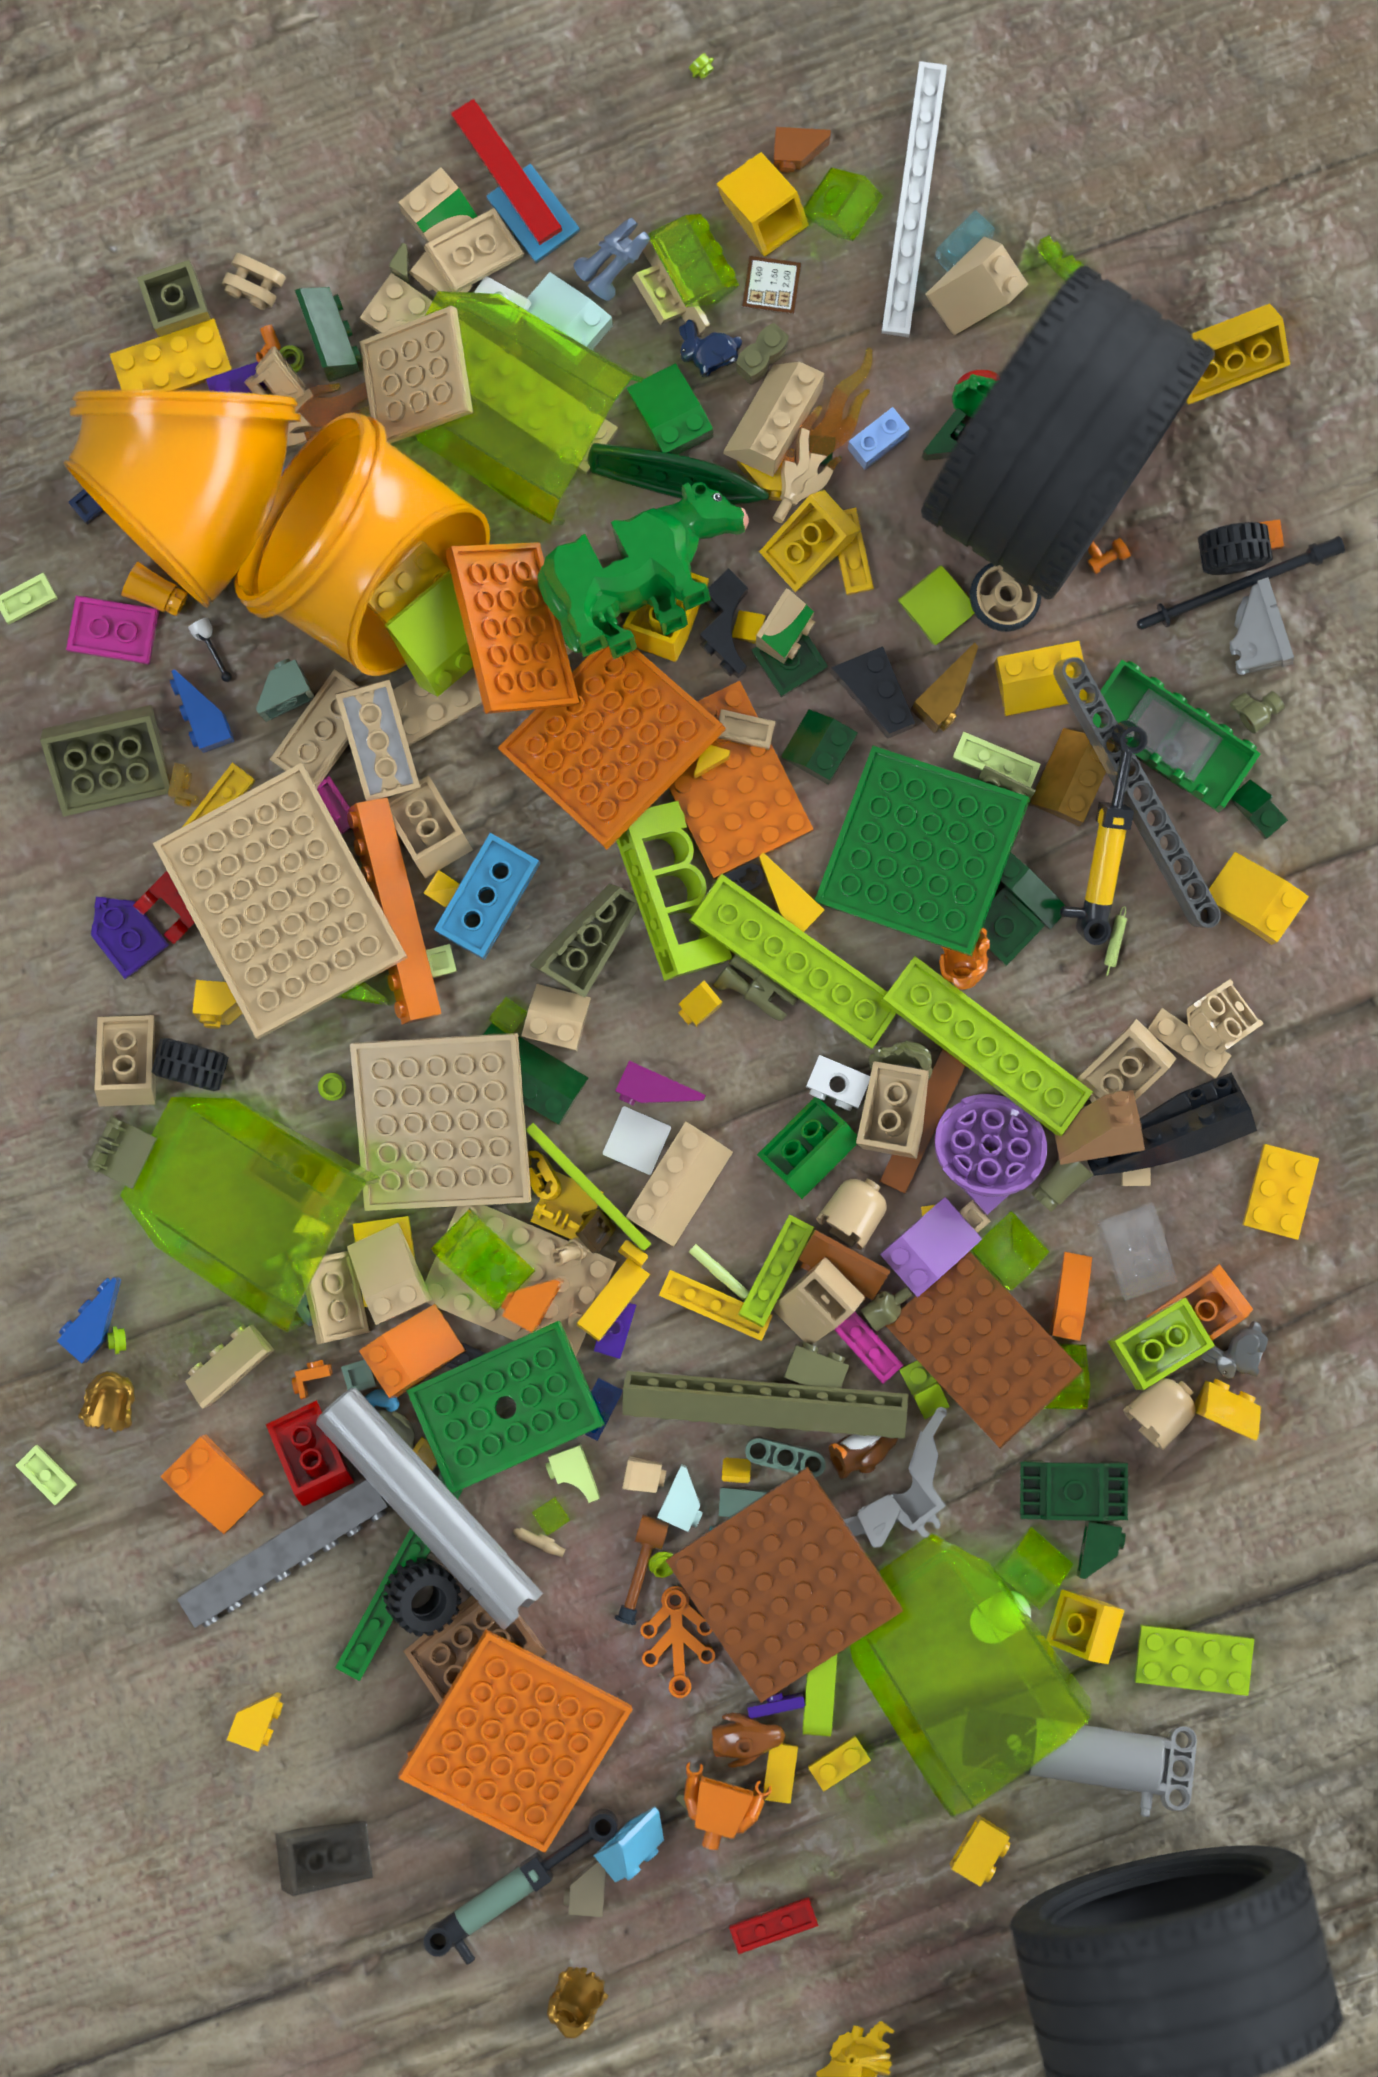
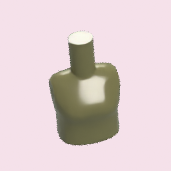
M907 1286L895 1295L888 1291H883L863 1307L861 1311L877 1332L884 1326L894 1323L901 1314L900 1304L913 1296Z

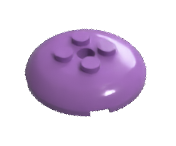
M979 1094L962 1099L960 1103L943 1114L935 1133V1152L944 1172L958 1186L982 1196H1007L1028 1187L1040 1174L1047 1156V1140L1040 1122H1036L1031 1115L1010 1099L1000 1095ZM985 1147H991L995 1151L989 1153V1150L985 1149Z

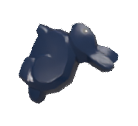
M687 320L685 324L679 327L680 335L684 340L680 351L681 359L683 362L693 360L694 365L699 369L703 378L710 376L711 372L737 361L738 350L742 345L741 337L735 336L732 338L725 333L713 332L704 339H700L697 335L695 323L692 320Z

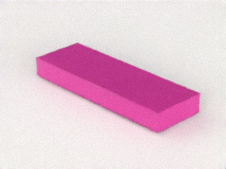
M853 1312L834 1329L882 1384L903 1366L901 1361L856 1312Z

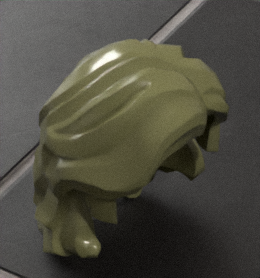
M908 1040L896 1043L892 1047L875 1049L874 1054H871L868 1058L871 1065L869 1066L870 1070H872L873 1062L875 1061L929 1071L928 1080L932 1075L930 1052L921 1044Z

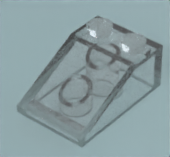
M1146 1203L1096 1221L1124 1301L1178 1282L1163 1229L1153 1203Z

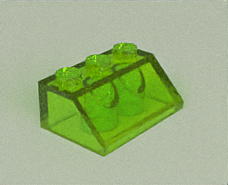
M701 213L684 215L647 234L686 308L716 304L740 286L736 279L735 271L726 261L722 247L715 240L709 229L708 221Z

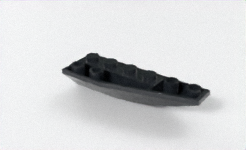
M1231 1072L1181 1092L1139 1118L1145 1150L1087 1160L1093 1176L1151 1168L1209 1151L1257 1131L1251 1108Z

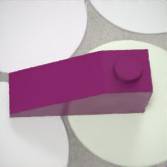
M632 1061L628 1062L615 1092L620 1094L619 1100L634 1106L635 1102L641 1104L704 1101L706 1095Z

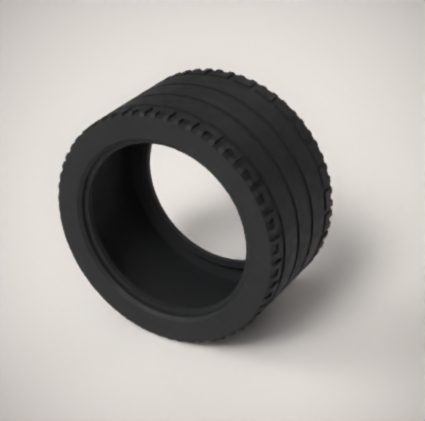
M1087 265L1078 267L1069 276L1022 340L963 431L936 477L921 508L922 518L936 527H943L944 533L966 547L971 546L973 552L994 566L1000 565L1003 567L1002 571L1023 585L1028 586L1029 584L1033 587L1034 592L1046 600L1055 597L1168 430L1215 355L1214 348L1200 339L1196 341L1192 338L1193 335L1170 319H1162V314L1141 300L1132 299L1130 293L1109 279L1103 280L1101 274Z
M1239 1845L1187 1850L1140 1859L1086 1874L1055 1886L1022 1905L1012 1917L1010 1929L1016 1947V1955L1033 2020L1045 2077H1263L1308 2058L1331 2042L1343 2024V2014L1337 1996V1988L1331 1963L1328 1959L1325 1938L1319 1922L1318 1909L1313 1889L1310 1885L1311 1881L1305 1860L1290 1850L1272 1846Z

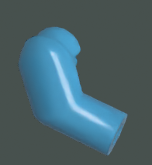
M375 1389L365 1396V1399L373 1407L380 1406L386 1408L388 1412L396 1411L400 1405L397 1397L389 1398L383 1389Z

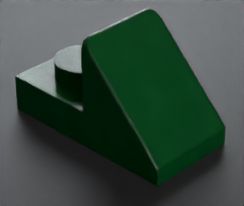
M958 408L954 411L925 448L921 458L925 461L948 458L957 443L951 437L953 436L956 439L966 427L963 423L966 417L964 412Z
M1250 779L1234 793L1230 800L1266 840L1285 824L1288 819L1270 800L1273 796Z

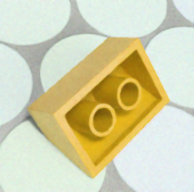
M1079 641L996 658L994 665L1005 717L1069 704L1054 677L1053 671L1056 663L1060 660L1072 657L1083 660ZM1068 664L1066 666V674L1072 678L1074 669ZM1081 689L1079 693L1081 701L1087 700V692L1084 689Z

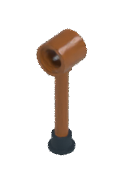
M642 1515L634 1541L642 1544L625 1604L621 1605L619 1614L615 1615L617 1621L636 1625L637 1609L635 1607L653 1548L662 1550L669 1527L668 1522Z

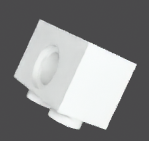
M819 1055L806 1088L811 1089L810 1095L821 1100H825L826 1096L837 1100L836 1106L851 1111L852 1107L859 1108L869 1084L870 1076ZM833 1077H840L844 1080L845 1088L842 1092L837 1093L831 1090L829 1082Z

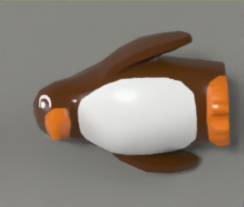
M858 1434L848 1435L840 1439L836 1444L829 1445L830 1459L841 1480L845 1479L855 1470H859L860 1473H870L876 1469L875 1466L884 1460L898 1442V1438L870 1435L860 1436Z

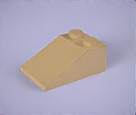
M984 236L925 295L951 333L956 335L1009 304L1028 283L1004 246Z
M429 775L419 780L420 788L398 793L388 799L395 829L425 878L473 850Z
M154 1015L97 1017L95 1094L99 1107L155 1105L156 1075L151 1072L155 1060Z
M1136 1019L1076 1079L1093 1091L1088 1098L1092 1103L1104 1095L1130 1090L1134 1091L1136 1100L1172 1066L1176 1057Z
M874 1061L856 1144L865 1150L917 1159L923 1132L929 1071Z
M399 1223L347 1246L364 1300L376 1325L433 1300Z

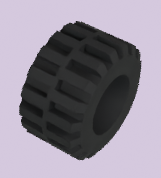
M1258 522L1230 524L1208 530L1198 537L1202 570L1207 574L1228 575L1246 572L1263 567L1273 560L1269 531L1266 524Z
M170 1038L160 1039L151 1072L158 1077L210 1091H218L222 1084L229 1057L218 1051Z
M422 1557L417 1558L416 1562L412 1559L405 1561L406 1566H397L395 1568L397 1573L395 1575L391 1573L388 1577L391 1581L390 1584H385L384 1591L387 1595L383 1596V1601L387 1605L385 1607L387 1612L410 1634L413 1632L416 1636L422 1637L423 1633L427 1636H432L435 1630L439 1633L445 1630L443 1626L446 1623L450 1626L453 1622L451 1617L459 1612L456 1605L461 1604L462 1598L458 1595L461 1593V1590L456 1584L457 1581L444 1567L432 1559L428 1558L426 1561ZM433 1586L430 1600L421 1607L411 1608L412 1599L416 1592L423 1587Z

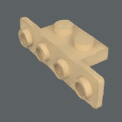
M652 232L648 235L650 240L643 250L652 267L637 272L632 279L660 325L682 316L685 323L687 320H692L695 323L697 335L701 337L710 326L707 316L696 302L692 290L686 285L680 275L678 267L671 260L664 243L655 232Z

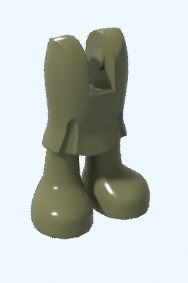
M734 954L729 964L753 979L751 984L727 965L712 986L721 991L731 988L744 996V999L753 1002L767 1015L782 1022L787 1014L777 1005L772 1004L771 1000L777 994L782 1000L794 1006L798 998Z

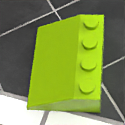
M449 570L385 624L388 633L419 687L436 697H439L474 667Z

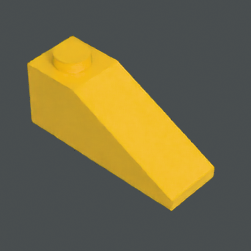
M762 853L759 856V862L779 915L805 932L824 912V909L766 854Z

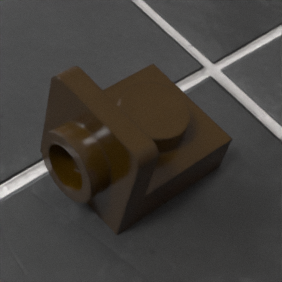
M600 1209L586 1211L581 1216L584 1222L575 1234L592 1254L598 1253L617 1228L610 1221L609 1216Z

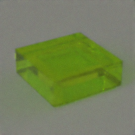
M505 997L488 1020L505 1033H514L526 1018L528 1012L508 997Z
M556 1496L531 1512L547 1536L571 1520Z

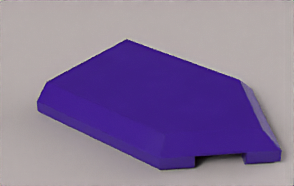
M96 896L91 936L123 978L127 979L163 952L169 944L147 915H142L133 906L136 901Z

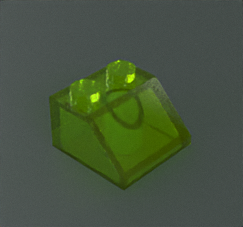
M831 167L803 210L808 219L835 237L854 241L871 214L876 210L883 195L866 176Z

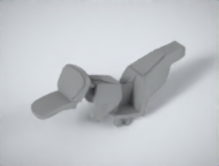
M939 1407L925 1429L920 1432L908 1468L913 1479L910 1489L903 1494H889L866 1507H862L857 1511V1516L843 1519L854 1537L860 1534H867L873 1547H881L885 1543L894 1524L898 1521L913 1531L917 1529L923 1537L929 1536V1532L924 1528L926 1522L934 1523L937 1529L940 1527V1520L935 1514L943 1509L946 1504L933 1487L938 1460V1452L933 1436L947 1415L945 1408Z

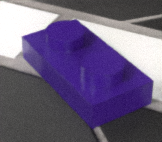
M258 362L206 378L210 392L253 394L244 382L250 376L255 375ZM263 381L259 383L264 391L268 390Z

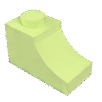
M581 1444L549 1455L548 1459L550 1462L545 1465L550 1479L556 1478L558 1484L566 1482L576 1486L584 1493L589 1503L600 1499L599 1491Z

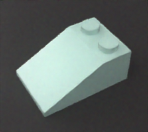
M550 272L528 296L527 299L532 304L521 319L524 324L576 367L581 364L613 326L612 317L590 298Z

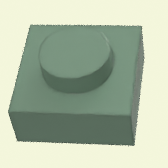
M365 1359L341 1367L348 1390L356 1388L360 1391L377 1385L375 1376Z

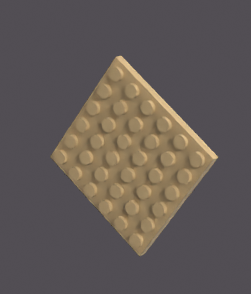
M518 1033L356 1042L350 1044L365 1211L529 1203L532 1201Z

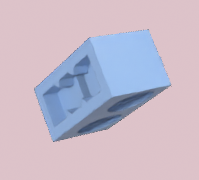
M892 407L849 441L848 450L862 468L866 470L906 439L910 428Z

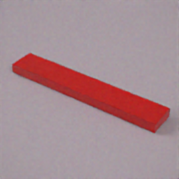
M473 98L451 112L452 118L539 246L563 231L561 225L475 99Z

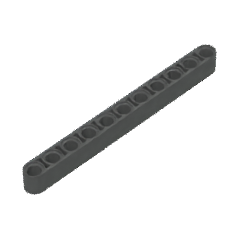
M1076 657L1060 660L1054 667V677L1115 787L1121 751L1115 744L1114 750L1110 752L1107 749L1106 742L1109 738L1112 739V731L1118 723L1083 660ZM1068 664L1074 669L1072 678L1066 674V666ZM1081 689H1084L1088 695L1085 703L1079 697ZM1095 713L1101 718L1099 727H1096L1093 723ZM1132 754L1123 803L1134 810L1133 822L1188 922L1198 928L1214 927L1220 921V909L1135 754ZM1136 787H1138L1141 791V798L1139 801H1137L1133 795V791ZM1150 811L1155 817L1152 825L1147 822V814ZM1162 836H1165L1168 840L1165 850L1160 845ZM1176 860L1181 864V870L1178 874L1173 868ZM1190 884L1194 887V895L1191 898L1187 894V888ZM1203 908L1207 911L1208 914L1205 922H1203L1200 918V913Z

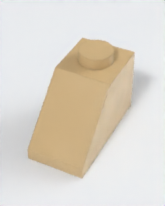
M629 1456L622 1489L657 1493L658 1486L664 1487L667 1470L661 1469V1462Z

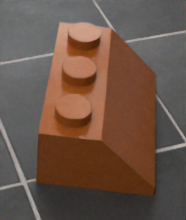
M813 1230L798 1260L803 1262L800 1267L809 1272L826 1257L865 1297L863 1302H865L866 1298L871 1300L875 1298L890 1273V1270L817 1230Z

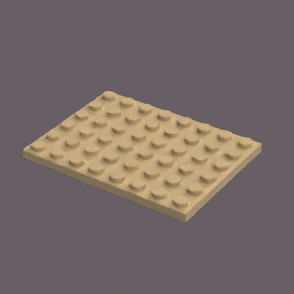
M303 763L292 767L153 843L256 1039L266 1036L408 958Z

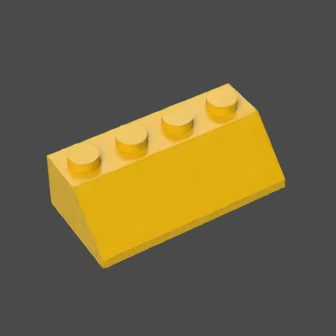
M1270 303L1192 333L1193 339L1196 341L1200 339L1214 348L1215 355L1186 400V403L1188 405L1290 365L1283 318Z

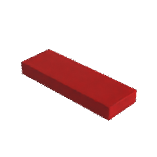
M807 1897L731 1924L729 1929L739 1955L819 1925L810 1899Z

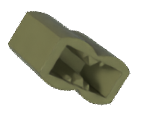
M775 323L766 326L759 333L756 343L747 346L740 353L736 363V372L750 385L758 382L766 374L769 365L777 362L785 354L789 336Z

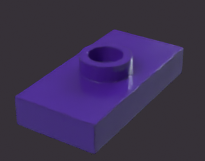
M629 1303L600 1342L596 1341L595 1352L621 1359L636 1304Z
M777 1692L762 1703L760 1701L747 1703L749 1718L800 1709L805 1706L802 1692L783 1696L782 1692Z

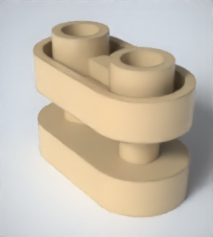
M236 253L231 264L238 270L235 275L226 273L222 281V285L226 287L224 291L238 299L240 296L250 299L249 303L258 309L272 308L277 297L270 291L273 286L281 288L286 277L274 268L246 255ZM247 275L261 280V285L258 286L245 280Z

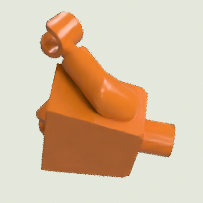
M688 1762L686 1765L687 1779L684 1792V1801L688 1815L692 1820L696 1821V1828L705 1831L702 1846L718 1850L722 1836L734 1839L736 1833H744L758 1820L765 1803L764 1800L767 1799L772 1788L769 1786L766 1793H761L758 1789L761 1781H758L751 1791L702 1776L703 1765L701 1763L700 1770L693 1773L690 1771V1762Z

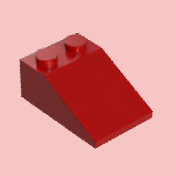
M317 1400L266 1424L293 1493L303 1507L355 1483L342 1452L316 1424L317 1418L323 1413Z

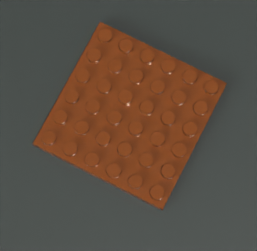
M808 1467L666 1559L667 1564L761 1703L903 1612L902 1606Z

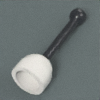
M208 617L194 622L188 627L192 636L199 641H205L222 673L221 679L224 682H230L232 674L225 669L210 640L213 629Z

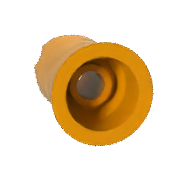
M138 561L126 579L121 596L139 601L162 612L166 611L174 616H178L187 600L188 593L177 588L176 584L154 573Z

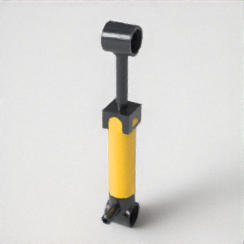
M1129 720L1119 722L1112 731L1113 742L1119 747L1121 755L1112 802L1099 801L1095 821L1099 825L1083 908L1062 906L1060 909L1062 917L1078 918L1076 922L1078 933L1092 945L1105 943L1111 934L1109 919L1126 830H1131L1134 810L1123 804L1132 754H1138L1143 751L1148 742L1146 732ZM1134 732V738L1130 742L1125 743L1128 733ZM1098 923L1097 929L1089 933V928L1093 924Z

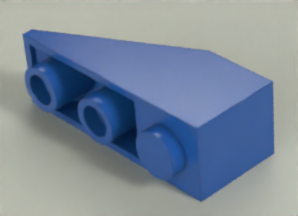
M172 670L174 679L170 680V684L175 696L180 695L183 705L179 706L184 721H189L193 731L188 733L194 748L199 747L205 753L235 742L227 718L222 711L180 673Z
M114 1277L112 1280L109 1278L105 1279L97 1288L99 1294L93 1301L88 1299L79 1308V1317L74 1322L69 1320L59 1331L62 1336L57 1342L81 1364L87 1363L106 1342L121 1284L119 1277Z

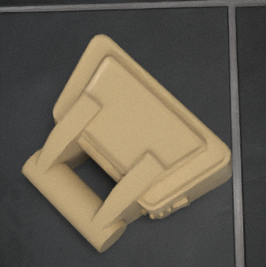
M276 347L270 348L256 366L255 375L250 376L244 382L253 394L286 396L296 399L302 397L305 393V384ZM263 381L271 392L267 394L259 383Z

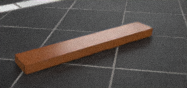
M943 1048L932 1069L931 1078L928 1080L923 1132L917 1159L891 1155L879 1182L904 1194L965 1068L964 1064Z

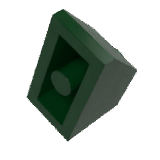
M1085 1521L1076 1574L1079 1578H1088L1116 1558L1119 1549H1124L1126 1533H1122L1121 1526L1098 1521Z

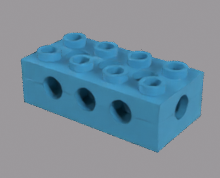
M490 833L434 931L485 960L539 868V860ZM500 866H505L509 869V873L504 879L494 877L495 870ZM486 890H491L495 893V897L490 903H482L480 901L481 894ZM472 914H477L481 918L480 924L474 928L468 927L466 924L467 918Z

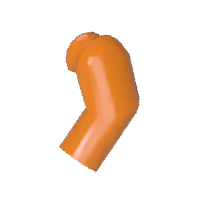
M267 325L260 329L265 344L260 352L256 353L258 363L271 347H276L279 351L281 349L273 325Z

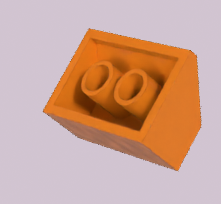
M557 1278L508 1293L501 1305V1308L505 1310L502 1316L533 1333L539 1327L564 1280Z

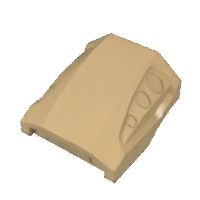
M1231 979L1187 1008L1189 1028L1205 1049L1217 1054L1223 1053L1263 1025V1022L1258 1020L1235 989Z

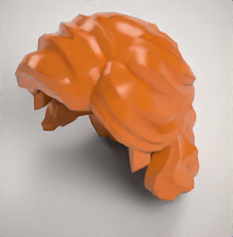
M984 928L981 930L972 957L941 946L944 950V954H941L939 960L941 974L943 978L953 983L958 989L964 990L974 987L988 970L987 964L989 959L986 953L990 947V940L987 939V931Z

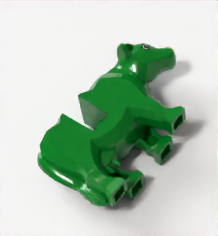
M687 482L682 485L683 498L679 502L657 509L651 508L627 520H614L611 522L617 548L623 560H616L608 567L602 568L586 534L581 535L574 542L557 546L545 557L544 565L538 573L537 580L544 602L561 623L566 646L575 653L581 652L583 657L609 647L613 659L636 650L637 645L632 631L619 627L616 618L620 613L636 611L646 604L653 606L656 619L659 621L665 636L688 625L686 612L683 608L676 605L677 599L683 602L686 611L711 600L706 584L693 580L690 573V563L697 550L699 538L709 539L722 534L739 535L744 533L749 523L748 514L745 509L731 504L719 491L709 489L703 482L694 483L692 486Z

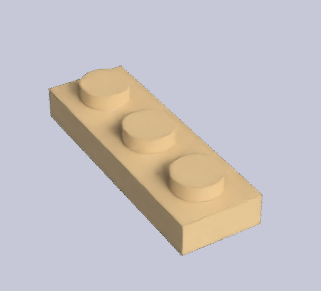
M1163 1008L1159 1010L1147 1028L1162 1044L1213 1079L1217 1078L1232 1056L1226 1051L1217 1054L1205 1049L1188 1025Z

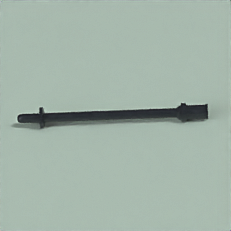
M1336 536L1318 545L1313 543L1309 545L1306 553L1169 608H1165L1160 603L1157 605L1158 612L1139 619L1136 625L1141 630L1161 622L1166 628L1170 627L1171 618L1251 587L1258 580L1267 577L1271 579L1308 563L1318 566L1325 559L1345 553L1344 543L1340 536Z

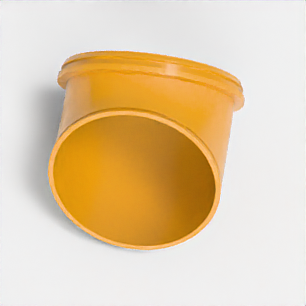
M96 390L76 392L73 400L76 401V407L70 408V416L82 417L81 429L76 445L69 456V461L65 460L63 464L95 502L161 569L196 601L208 608L210 606L209 603L214 602L245 562L267 522L280 485L287 451L289 423L301 422V414L295 413V407L298 406L295 398L262 394L195 391Z
M346 413L338 416L321 428L300 449L283 471L279 489L267 522L251 553L235 575V591L240 601L257 617L268 618L278 615L341 656L362 673L370 676L385 675L407 664L388 633L385 624L368 606L371 596L380 581L419 541H424L450 570L445 550L451 546L489 545V523L481 511L386 442V432L380 422L363 414Z

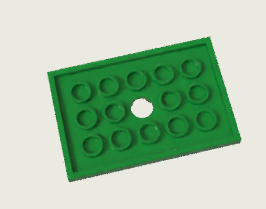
M560 1321L547 1325L407 1390L446 1486L452 1494L605 1425ZM504 1396L512 1398L516 1403V1412L508 1419L501 1418L496 1412L498 1400Z

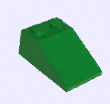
M676 363L627 387V391L659 452L679 455L713 437V427Z

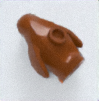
M732 1712L724 1714L722 1719L735 1722L712 1727L715 1757L739 1758L728 1764V1767L731 1768L753 1762L763 1753L783 1744L785 1740V1732L781 1726L762 1724L743 1713Z

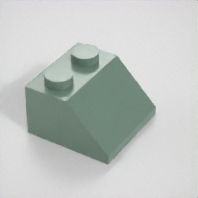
M290 659L282 660L274 665L275 669L269 671L256 707L258 714L265 722L306 704L315 697L302 668L295 659L292 661Z

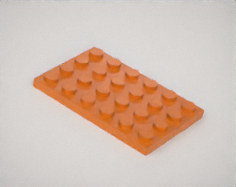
M540 542L451 546L446 549L448 564L485 714L568 707L578 704L579 700L560 623L544 602L538 587L537 576L544 565Z
M740 681L697 701L717 720H719L721 709L758 717ZM717 738L711 745L730 750L729 760L694 779L698 757L669 787L674 800L679 802L680 808L685 815V822L713 879L759 858L762 853L767 854L814 830L772 744H770V748L767 750Z

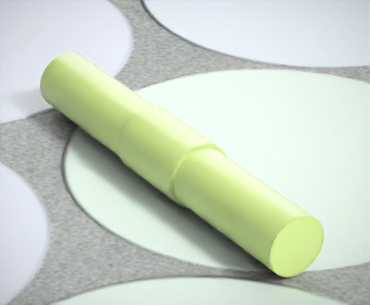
M697 1244L693 1246L689 1253L704 1265L709 1272L742 1300L748 1296L750 1291L739 1283L724 1267Z

